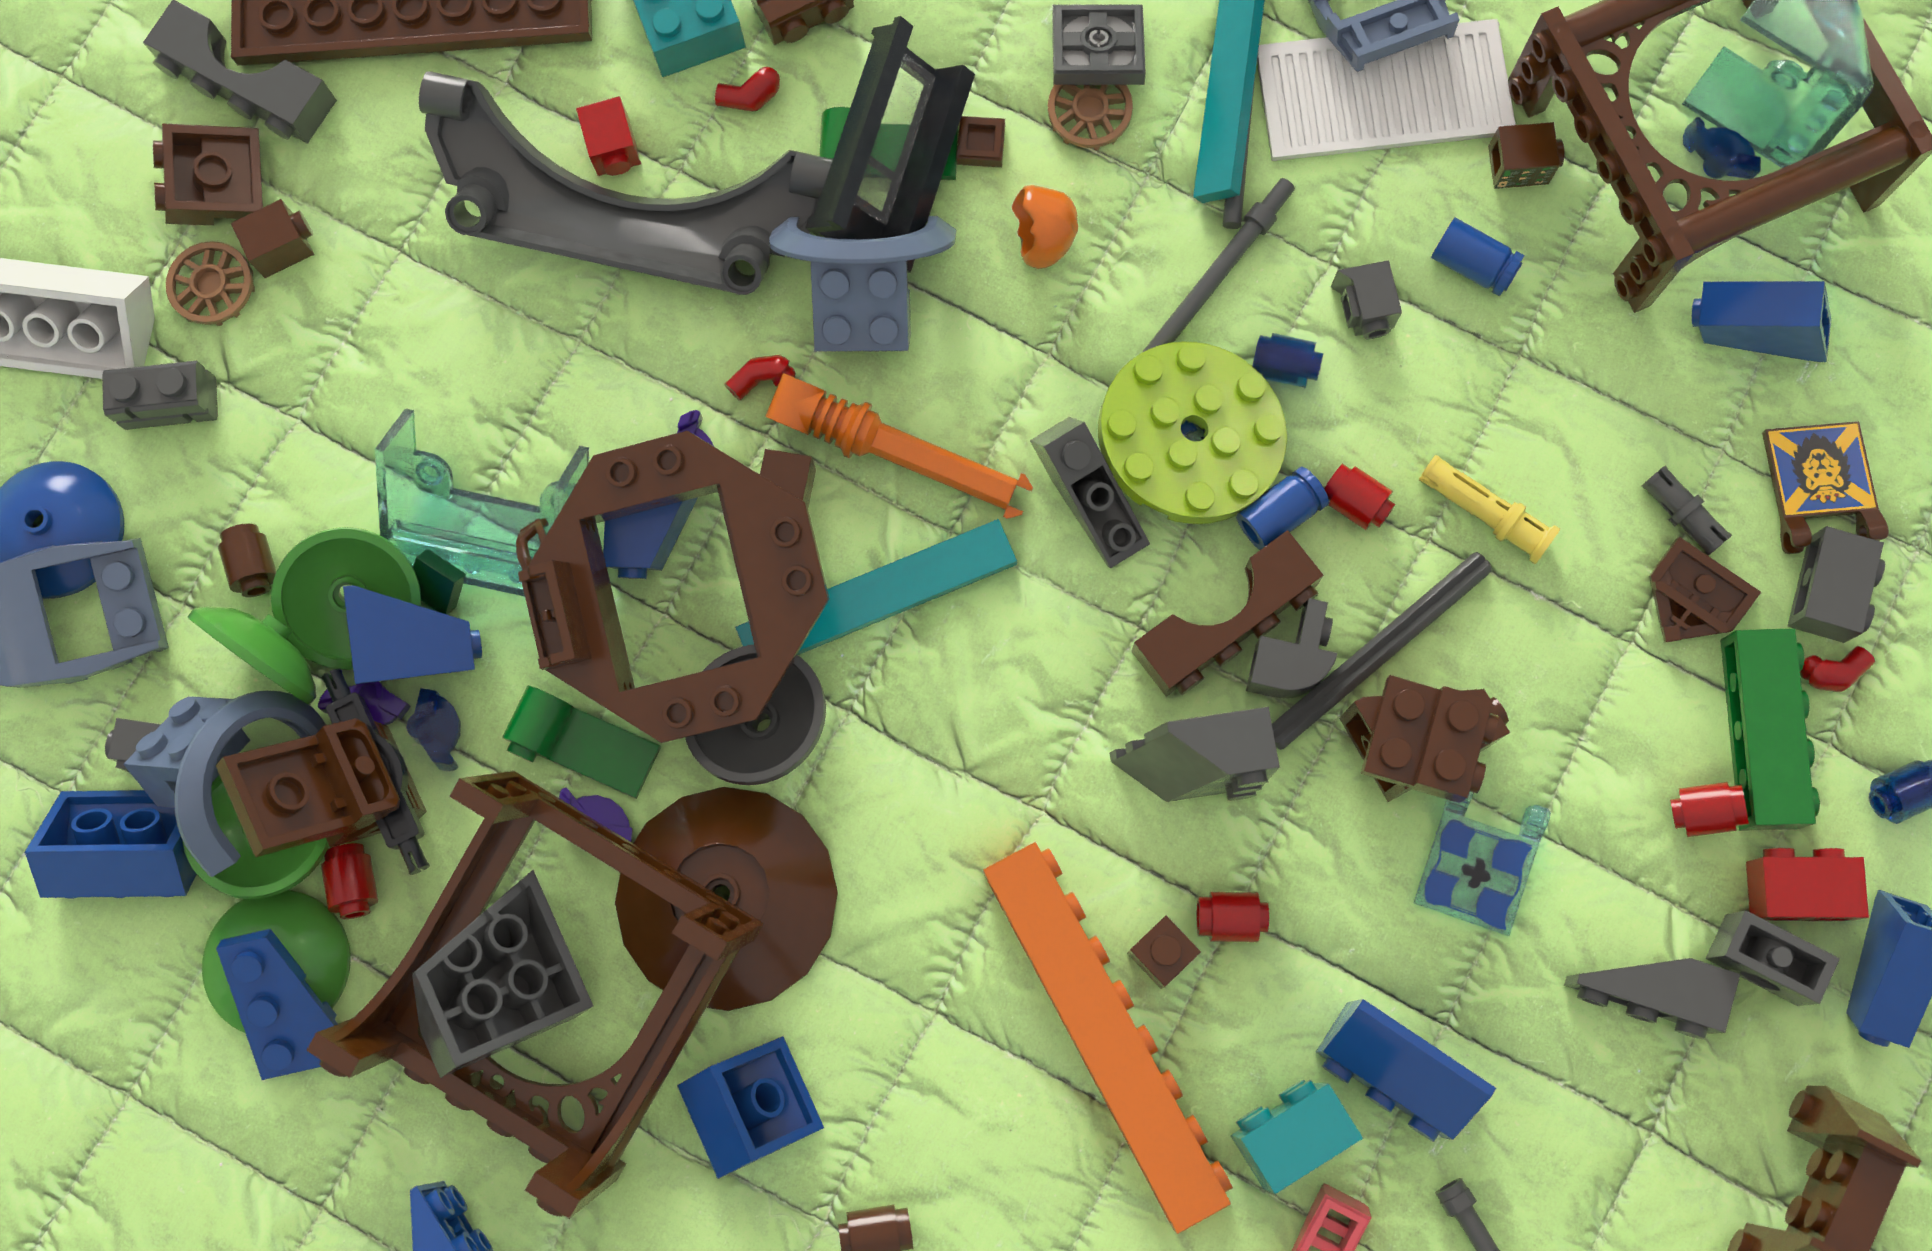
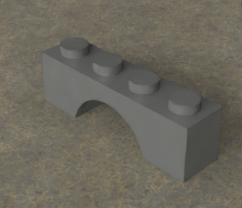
M176 0L171 1L143 41V44L155 57L153 64L162 72L174 79H177L180 75L190 79V84L196 90L211 99H214L216 95L228 100L227 104L234 111L247 119H252L256 115L265 120L264 124L267 128L286 140L292 135L308 144L337 101L322 79L287 60H283L269 70L253 74L238 73L227 69L224 62L226 39L209 18Z

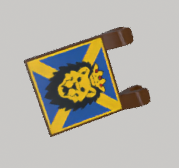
M1859 421L1764 430L1762 435L1781 521L1780 538L1783 552L1786 554L1801 553L1804 547L1811 544V531L1805 521L1808 518L1856 514V535L1877 541L1887 538L1889 534L1888 525L1878 507Z

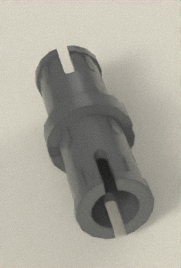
M1666 465L1642 485L1672 516L1669 521L1674 526L1679 524L1705 551L1706 555H1710L1732 536L1703 507L1702 503L1704 500L1699 495L1694 497L1668 470Z

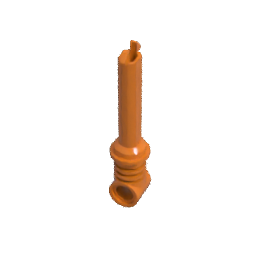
M783 373L765 417L807 435L813 430V436L817 439L825 435L824 442L829 444L836 440L835 446L841 449L844 457L850 458L853 454L861 457L871 453L1005 509L1003 517L1007 519L1022 515L1023 511L1009 506V502L1016 486L1032 492L1033 487L1026 475L1021 473L1019 480L882 423L879 414L871 410L872 404L868 402L860 405L852 403L850 407H847L848 400L842 398L837 403L836 395L830 394L826 398V391Z

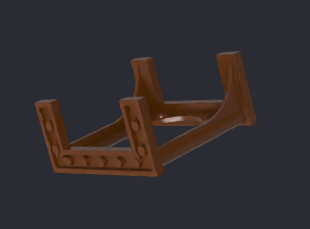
M1602 0L1567 16H1563L1559 6L1541 13L1508 79L1509 91L1514 102L1517 105H1522L1528 118L1544 112L1554 94H1556L1561 102H1566L1574 117L1577 135L1584 143L1589 144L1597 159L1596 165L1600 177L1605 183L1611 184L1619 199V209L1623 219L1629 225H1633L1640 237L1613 273L1617 293L1622 300L1629 302L1634 313L1651 306L1679 271L1694 260L1740 234L1849 187L1863 212L1880 206L1932 154V134L1853 0H1801L1874 128L1770 174L1739 181H1724L1698 176L1676 166L1663 157L1640 130L1629 98V74L1632 61L1637 49L1645 38L1667 20L1712 0ZM1780 0L1742 1L1753 21L1770 15ZM1621 36H1624L1627 40V47L1623 49L1615 44V41ZM1601 54L1611 58L1616 63L1618 72L1610 75L1594 72L1587 56ZM1604 88H1611L1616 100L1610 101ZM1628 131L1633 134V139H1631ZM1647 166L1657 170L1660 175V179L1655 182ZM1680 183L1686 189L1687 203L1682 210L1671 211L1663 197V191L1667 185ZM1705 191L1713 195L1716 200H1706L1703 203L1705 208L1698 210L1701 202V192Z
M515 771L459 778L449 797L482 816L484 819L416 940L390 978L354 1018L316 1032L306 1051L319 1058L321 1067L327 1072L339 1077L348 1078L393 1059L405 1067L404 1072L408 1077L416 1082L432 1084L446 1093L445 1098L450 1104L462 1110H473L487 1119L486 1124L491 1130L505 1137L513 1136L529 1146L528 1151L532 1156L544 1163H548L534 1173L525 1191L536 1197L538 1206L547 1213L559 1217L565 1216L570 1219L619 1178L626 1165L625 1162L620 1160V1157L740 948L756 939L764 923ZM535 821L686 912L679 919L672 934L690 945L636 1039L627 1052L610 1068L580 1082L546 1084L517 1076L506 1070L489 1056L444 1077H439L420 1032L412 973L485 911ZM621 1074L619 1081L616 1082L614 1077ZM494 1076H502L504 1085L494 1080ZM594 1088L607 1091V1096L598 1102V1104L604 1106L600 1114L597 1102L591 1095ZM534 1096H540L548 1101V1113L540 1105L535 1106L532 1104ZM566 1096L576 1098L583 1107L585 1120L582 1129L579 1131H574L565 1125L562 1119L561 1104Z

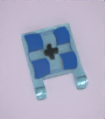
M1469 791L1468 798L1460 803L1446 799L1440 823L1413 903L1510 936L1539 843L1551 816L1550 810L1539 805L1528 806L1523 814L1518 836L1464 817L1474 792Z

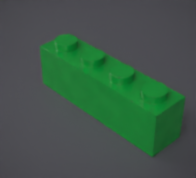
M1736 630L1722 638L1720 642L1735 786L1742 785L1749 822L1746 825H1739V831L1789 830L1816 824L1815 816L1818 815L1820 810V798L1817 789L1812 787L1810 768L1814 764L1815 751L1811 739L1807 738L1805 719L1808 717L1810 705L1808 695L1805 690H1802L1800 671L1804 666V650L1801 643L1797 642L1796 630Z

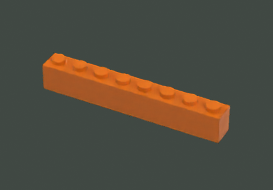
M1036 842L983 869L986 880L1173 1230L1179 1234L1231 1205L1225 1192L1233 1187L1225 1171L1218 1161L1211 1165L1209 1164L1200 1147L1208 1142L1194 1115L1185 1119L1176 1103V1100L1183 1097L1182 1092L1171 1072L1166 1070L1160 1073L1151 1055L1158 1052V1048L1146 1026L1143 1024L1136 1028L1127 1010L1134 1007V1004L1121 980L1112 984L1103 965L1109 963L1110 960L1097 936L1088 939L1079 921L1085 919L1086 916L1074 893L1070 892L1064 895L1055 878L1062 875V871L1050 849L1048 848L1041 852Z

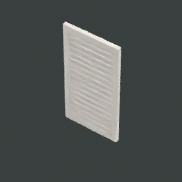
M1497 19L1458 23L1452 38L1447 39L1444 35L1364 64V69L1356 72L1327 37L1259 45L1257 65L1272 161L1489 138L1494 136L1499 126L1516 125Z

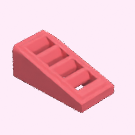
M1323 1184L1312 1204L1292 1251H1308L1311 1245L1321 1251H1355L1372 1218L1369 1207L1357 1199L1327 1184ZM1330 1208L1350 1218L1349 1224L1347 1225L1328 1215L1327 1213ZM1320 1227L1341 1236L1340 1243L1338 1244L1319 1234Z

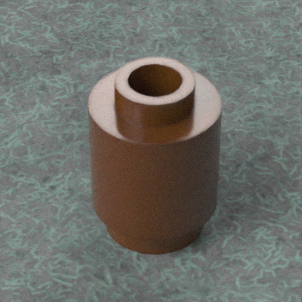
M250 523L235 525L222 531L218 550L230 590L242 593L243 597H256L270 591V585L273 584L276 568L266 535L259 532L257 525Z
M893 1204L846 1212L848 1223L838 1224L841 1251H905L913 1249L908 1208L895 1209Z

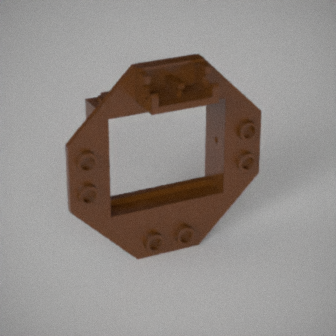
M689 431L593 455L527 569L518 572L538 650L540 669L548 671L660 743L758 720L830 600L807 503ZM718 492L757 658L635 688L596 523Z

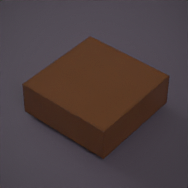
M962 116L959 123L957 165L1002 168L1005 119Z

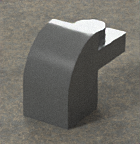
M1308 599L1302 609L1295 643L1260 636L1255 645L1246 691L1287 699L1302 696L1320 684L1331 670L1338 654L1319 649V645L1327 646L1333 624V618L1325 617L1328 602Z

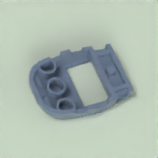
M1308 0L1320 30L1356 72L1362 71L1364 64L1445 35L1447 39L1452 38L1460 20L1457 12L1449 14L1445 3L1446 0H1396L1343 20L1336 13H1333L1327 2L1329 0Z
M141 538L125 541L52 545L34 549L0 563V686L20 688L59 683L71 684L88 680L91 676L132 663V659L151 651L160 652L169 648ZM90 558L113 651L59 663L35 570Z

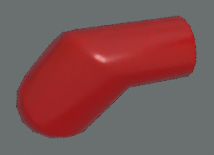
M762 67L742 86L718 83L715 93V105L752 112L757 111L778 92L780 86L779 74L771 67Z

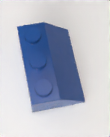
M145 790L61 791L25 850L40 898L186 896L197 875L185 854L183 840L177 826L175 808L157 806Z
M1364 999L1346 1003L1316 1050L1317 1054L1326 1059L1322 1065L1325 1070L1345 1083H1348L1353 1077L1369 1088L1365 1094L1369 1100L1388 1112H1392L1396 1106L1412 1117L1408 1123L1412 1129L1433 1142L1438 1135L1442 1138L1453 1140L1492 1097L1496 1090V1087Z

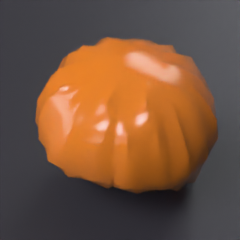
M1035 185L1024 186L1012 204V210L1019 220L1017 233L1021 238L1022 260L1026 265L1036 269L1047 268L1059 261L1072 246L1078 232L1077 210L1072 199L1063 192Z

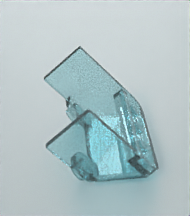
M1754 0L1740 21L1812 65V68L1806 73L1794 61L1773 60L1761 70L1723 46L1682 105L1779 167L1784 168L1823 151L1863 106L1872 93L1874 82L1863 14L1857 0Z
M405 408L375 448L380 536L396 545L406 555L412 566H414L418 555L425 550H429L466 574L464 584L525 597L522 582L519 581L518 572L523 570L516 553L517 537L521 529L538 518L547 519L549 526L545 530L548 533L589 463V447L579 446L559 481L550 483L544 489L540 497V506L453 488V473L448 463L436 454L416 450L414 410ZM538 534L528 541L531 559L541 545Z

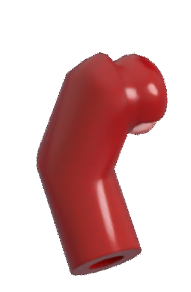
M784 356L755 357L741 367L724 385L740 401L759 382L772 380L773 384L778 387L783 373L794 378L796 373L788 365L789 360Z
M1856 646L1840 662L1827 659L1822 660L1821 657L1812 655L1804 660V666L1800 671V675L1803 679L1809 680L1810 686L1816 689L1842 692L1852 686L1875 663V658L1861 646Z

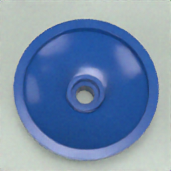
M64 461L44 462L18 472L0 487V563L34 549L52 545L123 540L124 515L115 491L106 480L84 466ZM39 515H43L42 524L34 528L33 523ZM90 558L35 570L43 599L70 596L96 582Z

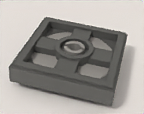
M1053 5V85L1145 84L1143 5Z

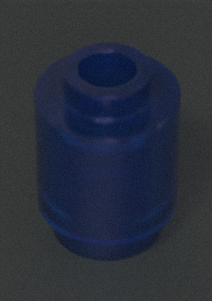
M1272 333L1271 337L1260 335L1252 368L1263 374L1262 376L1265 380L1306 388L1308 379L1318 380L1324 353L1315 352L1317 342L1276 333Z
M1915 760L1873 779L1870 786L1869 802L1874 812L1881 818H1886L1890 822L1898 824L1932 809V760L1925 762Z

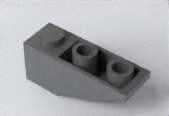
M1068 417L1030 440L1053 484L1109 568L1114 567L1150 545L1085 422Z
M1693 958L1570 975L1566 976L1564 986L1579 990L1577 998L1587 1003L1607 1007L1608 1002L1612 1001L1627 1006L1626 1015L1649 1023H1656L1657 1018L1660 1017L1675 1022L1674 1031L1705 1040L1707 1033L1726 1032L1740 974Z

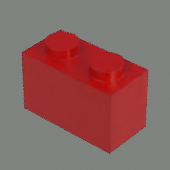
M1771 848L1763 850V857L1746 862L1749 912L1766 921H1854L1869 918L1864 857H1845V851L1842 848L1812 850L1813 857H1795L1793 848Z

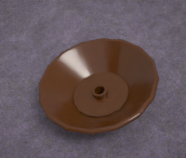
M720 787L681 797L646 822L633 843L713 893L718 887L727 886L730 890L728 902L764 923L756 939L740 948L706 1008L732 1011L772 1001L808 974L831 937L838 890L829 851L802 814L767 793ZM620 873L615 906L623 945L647 980L664 990L690 945L672 934L679 919L686 912Z

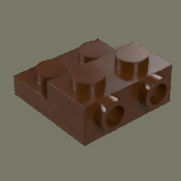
M162 123V141L153 140L154 168L163 169L164 183H154L155 211H165L166 224L214 225V218L240 219L263 208L259 128Z
M1389 675L1385 682L1361 774L1460 803L1468 798L1469 791L1478 793L1484 779L1486 764L1477 761L1482 743L1491 744L1498 726L1499 716L1490 713L1493 700L1446 686L1436 689Z

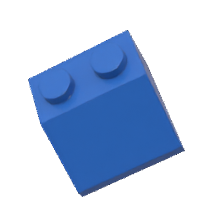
M784 1036L712 1065L677 1085L717 1179L824 1128Z

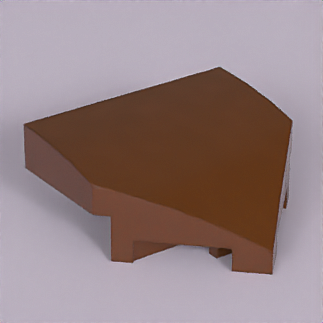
M1681 537L1675 539L1649 576L1664 642L1731 632L1761 594V591Z

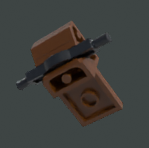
M341 669L331 670V675L325 673L321 677L333 703L326 707L332 724L323 726L315 735L225 756L217 763L216 768L255 858L326 838L331 848L381 833L389 848L400 850L410 875L420 873V869L425 870L430 866L418 842V839L424 836V830L419 819L427 811L389 727L374 721L364 697L350 692Z

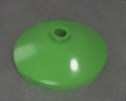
M351 527L326 529L300 541L282 560L275 574L271 590V606L274 618L293 631L287 640L308 660L325 667L344 670L353 669L345 598L340 593L342 586L347 584L355 585L421 606L419 580L406 555L386 538L368 530Z
M201 607L193 609L187 616L194 624L228 650L301 701L311 705L315 700L316 686L308 663L299 650L287 640L293 631L270 614L261 621L246 612L234 608Z
M220 775L212 782L211 796L214 814L222 832L241 857L235 864L215 876L209 877L183 842L185 854L191 867L205 883L225 895L241 899L267 898L293 888L315 870L329 847L326 838L255 858Z
M287 890L267 898L243 899L232 906L214 926L203 954V983L213 1008L232 1027L245 1033L216 949L222 939L271 929L306 974L304 980L322 1003L327 1001L333 1009L340 999L349 977L350 946L340 920L334 913L328 911V907L316 898L304 893Z

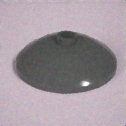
M755 645L733 649L715 659L703 671L757 658ZM796 655L794 662L791 663L758 720L685 737L687 745L695 759L709 773L723 781L738 785H759L777 780L801 765L819 741L826 717V701L823 687L812 668L800 656ZM770 719V725L767 729L763 731L757 730L761 721Z

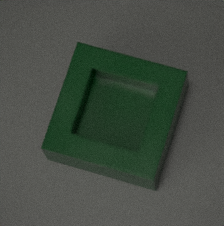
M426 549L416 557L413 566L419 580L421 601L438 612L448 614L457 607L466 574L431 550Z

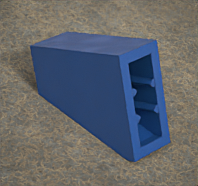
M1825 281L1703 282L1702 298H1695L1693 301L1692 326L1699 327L1705 344L1813 362H1827L1831 313Z
M697 498L605 521L603 554L606 567L618 569V578L647 579V570L662 571Z
M355 585L343 586L355 684L475 670L474 659L482 658L479 630L470 631L469 621Z
M1878 890L1846 1013L1858 1029V1034L1865 1040L1884 1047H1888L1890 1042L1909 1048L1932 997V910L1928 905Z

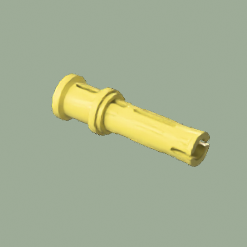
M1438 455L1434 456L1419 478V481L1437 490L1446 498L1493 528V534L1496 535V539L1499 541L1506 539L1529 554V561L1534 564L1538 562L1560 531L1559 527L1555 525L1548 527L1525 512L1526 506L1522 503L1514 502L1511 505L1504 499H1501L1463 472L1452 467Z

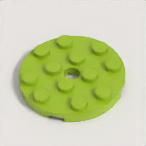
M1172 342L1153 347L1137 355L1113 379L1101 405L1098 418L1100 451L1121 490L1138 505L1145 504L1155 511L1168 515V520L1180 523L1207 524L1237 516L1240 511L1250 506L1268 490L1281 469L1286 452L1287 430L1285 417L1280 402L1269 383L1252 365L1241 357L1220 347L1205 343ZM1187 420L1188 423H1194L1201 429H1205L1204 439L1195 442L1188 440L1181 432V425Z

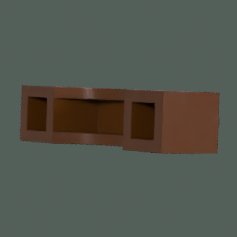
M1288 530L1249 558L1245 567L1249 588L1246 606L1235 617L1220 624L1204 626L1189 623L1172 614L1134 642L1132 653L1166 697L1176 689L1181 695L1190 691L1205 678L1201 674L1202 670L1214 661H1216L1219 667L1225 665L1243 650L1239 645L1240 642L1252 633L1258 639L1260 636L1266 635L1281 622L1277 617L1278 614L1291 605L1297 611L1304 607L1309 598L1314 599L1319 594L1315 587L1324 575Z

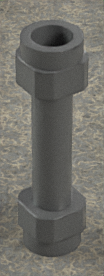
M1458 1178L1436 1191L1435 1194L1440 1200V1204L1447 1216L1456 1217L1476 1251H1500L1472 1206L1477 1200L1462 1178Z

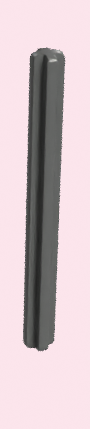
M1478 552L1470 555L1272 723L1276 747L1280 750L1287 747L1482 581L1492 571V566L1488 560Z

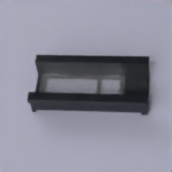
M902 16L894 17L892 24L874 27L871 34L874 36L829 173L814 217L808 219L805 228L816 236L834 239H879L909 234L922 229L927 224L975 73L965 65L934 69L909 50L907 44L913 25ZM915 259L907 260V273H911Z

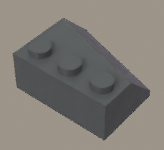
M1269 707L1166 722L1145 733V739L1130 741L1125 744L1126 749H1115L1109 752L1110 760L1114 765L1166 802L1223 793L1227 794V800L1229 801L1257 796L1256 791L1262 790L1264 784L1268 783V780L1280 767Z
M534 870L528 873L412 973L420 1032L440 1078L568 1022L593 1007Z

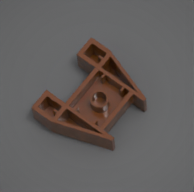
M1807 1086L1805 1091L1801 1090L1791 1103L1789 1117L1792 1118V1121L1787 1131L1819 1148L1814 1151L1808 1161L1806 1175L1809 1176L1802 1195L1796 1196L1787 1209L1785 1222L1788 1224V1227L1784 1231L1746 1223L1744 1230L1739 1229L1732 1237L1728 1251H1870L1905 1167L1918 1168L1921 1163V1159L1883 1115L1827 1086Z

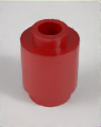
M1342 463L1324 488L1330 501L1328 506L1364 530H1367L1372 523L1380 528L1396 505L1389 500L1393 490L1356 466L1350 469Z
M1728 782L1679 788L1680 798L1670 800L1675 829L1686 828L1687 837L1737 831L1736 826L1749 824L1742 785L1729 786Z
M351 843L327 849L324 855L325 862L321 864L328 911L339 913L341 919H354L369 914V907L376 904L379 900L371 856L365 854L364 845Z
M1210 892L1209 897L1198 896L1196 911L1197 935L1209 937L1211 942H1258L1260 932H1268L1269 930L1268 902H1260L1258 892Z

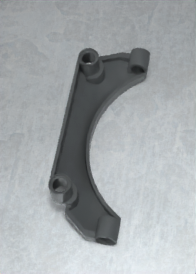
M427 71L420 86L419 109L421 113L426 114L425 132L446 184L457 186V194L447 203L445 209L446 220L449 226L457 233L714 288L738 295H747L759 287L767 272L771 254L785 257L773 251L769 246V237L776 227L789 217H799L797 228L805 233H810L805 228L808 219L814 217L833 159L788 150L763 171L744 182L721 191L676 199L628 195L584 180L557 165L541 153L515 128L501 111L489 91L481 83ZM464 200L471 201L478 206L481 217L470 214L465 207ZM744 260L749 262L753 266L755 274H742L737 270L735 261Z

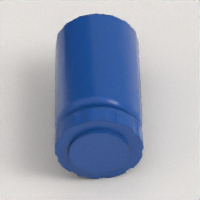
M1454 217L1431 258L1484 288H1493L1492 293L1500 296L1511 284L1523 264L1521 261L1525 255L1518 251L1515 254L1512 253L1510 247Z
M1299 467L1292 473V476H1287L1250 506L1240 511L1236 519L1247 538L1256 548L1261 550L1287 530L1291 532L1315 515L1317 510L1321 511L1329 505V499L1320 481L1307 468Z

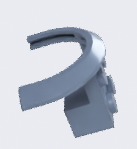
M928 216L927 225L918 231L879 239H834L811 235L797 228L799 217H789L772 231L769 237V246L773 251L790 258L811 261L814 351H908L911 321L907 260L941 253L951 248L956 242V229L938 216Z
M265 690L244 694L235 699L188 696L172 706L168 713L169 717L154 732L147 734L137 743L136 751L123 764L157 806L175 808V816L181 838L191 855L209 877H213L235 864L241 857L217 823L211 792L212 782L219 775L216 768L217 763L225 756L239 753L250 741L242 728L259 719L273 718L290 726L300 738L315 735L323 726H326V723L313 707L292 694Z

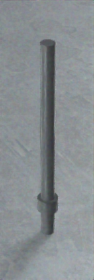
M1281 178L1261 203L1256 202L1244 216L1245 224L1143 352L1159 345L1174 342L1259 234L1265 235L1277 220L1275 214L1295 190L1294 185L1289 180Z

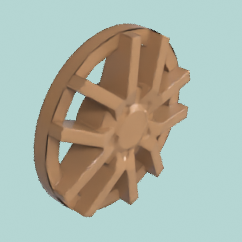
M1054 85L1048 99V116L1053 131H1056L1064 139L1063 142L1065 144L1071 143L1079 147L1099 150L1101 146L1110 143L1114 144L1125 132L1132 117L1133 102L1127 85H1114L1121 92L1116 94H1106L1108 85H1101L1100 90L1090 88V85H1084V89H1080L1075 85ZM1061 89L1074 97L1073 101L1058 96ZM1125 103V110L1108 108V105ZM1055 105L1067 110V112L1057 118ZM1075 119L1077 124L1068 132L1063 125ZM1109 120H1122V122L1114 130ZM1102 125L1107 135L1097 138L1094 127ZM1086 128L1090 139L1081 138L1078 135Z
M213 241L198 243L184 250L171 264L166 277L167 297L172 307L189 322L221 326L223 325L222 322L233 316L237 318L240 315L239 311L242 310L249 300L251 292H255L253 271L244 256L232 246ZM215 251L222 252L218 265L213 264ZM204 252L201 266L189 260L193 256ZM232 257H234L240 263L241 266L229 268ZM183 265L193 270L190 278L178 275ZM244 276V283H230V279ZM176 282L188 286L178 296L176 295ZM241 293L235 303H233L229 294ZM197 296L198 298L195 300V302L191 305V307L188 310H186L183 307V305H185L187 302H189L191 299ZM223 299L228 309L219 313L216 302ZM207 306L211 315H199Z

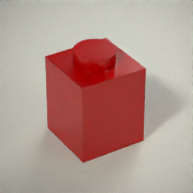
M620 96L576 108L589 158L598 176L605 174L611 176L620 175L629 171L631 167L641 164L629 117Z

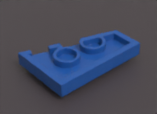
M271 929L222 939L216 949L261 1079L265 1080L321 1067L320 1059L306 1050L316 1032L338 1024L335 1020L337 1014L327 1001L322 1003L304 980L306 974Z

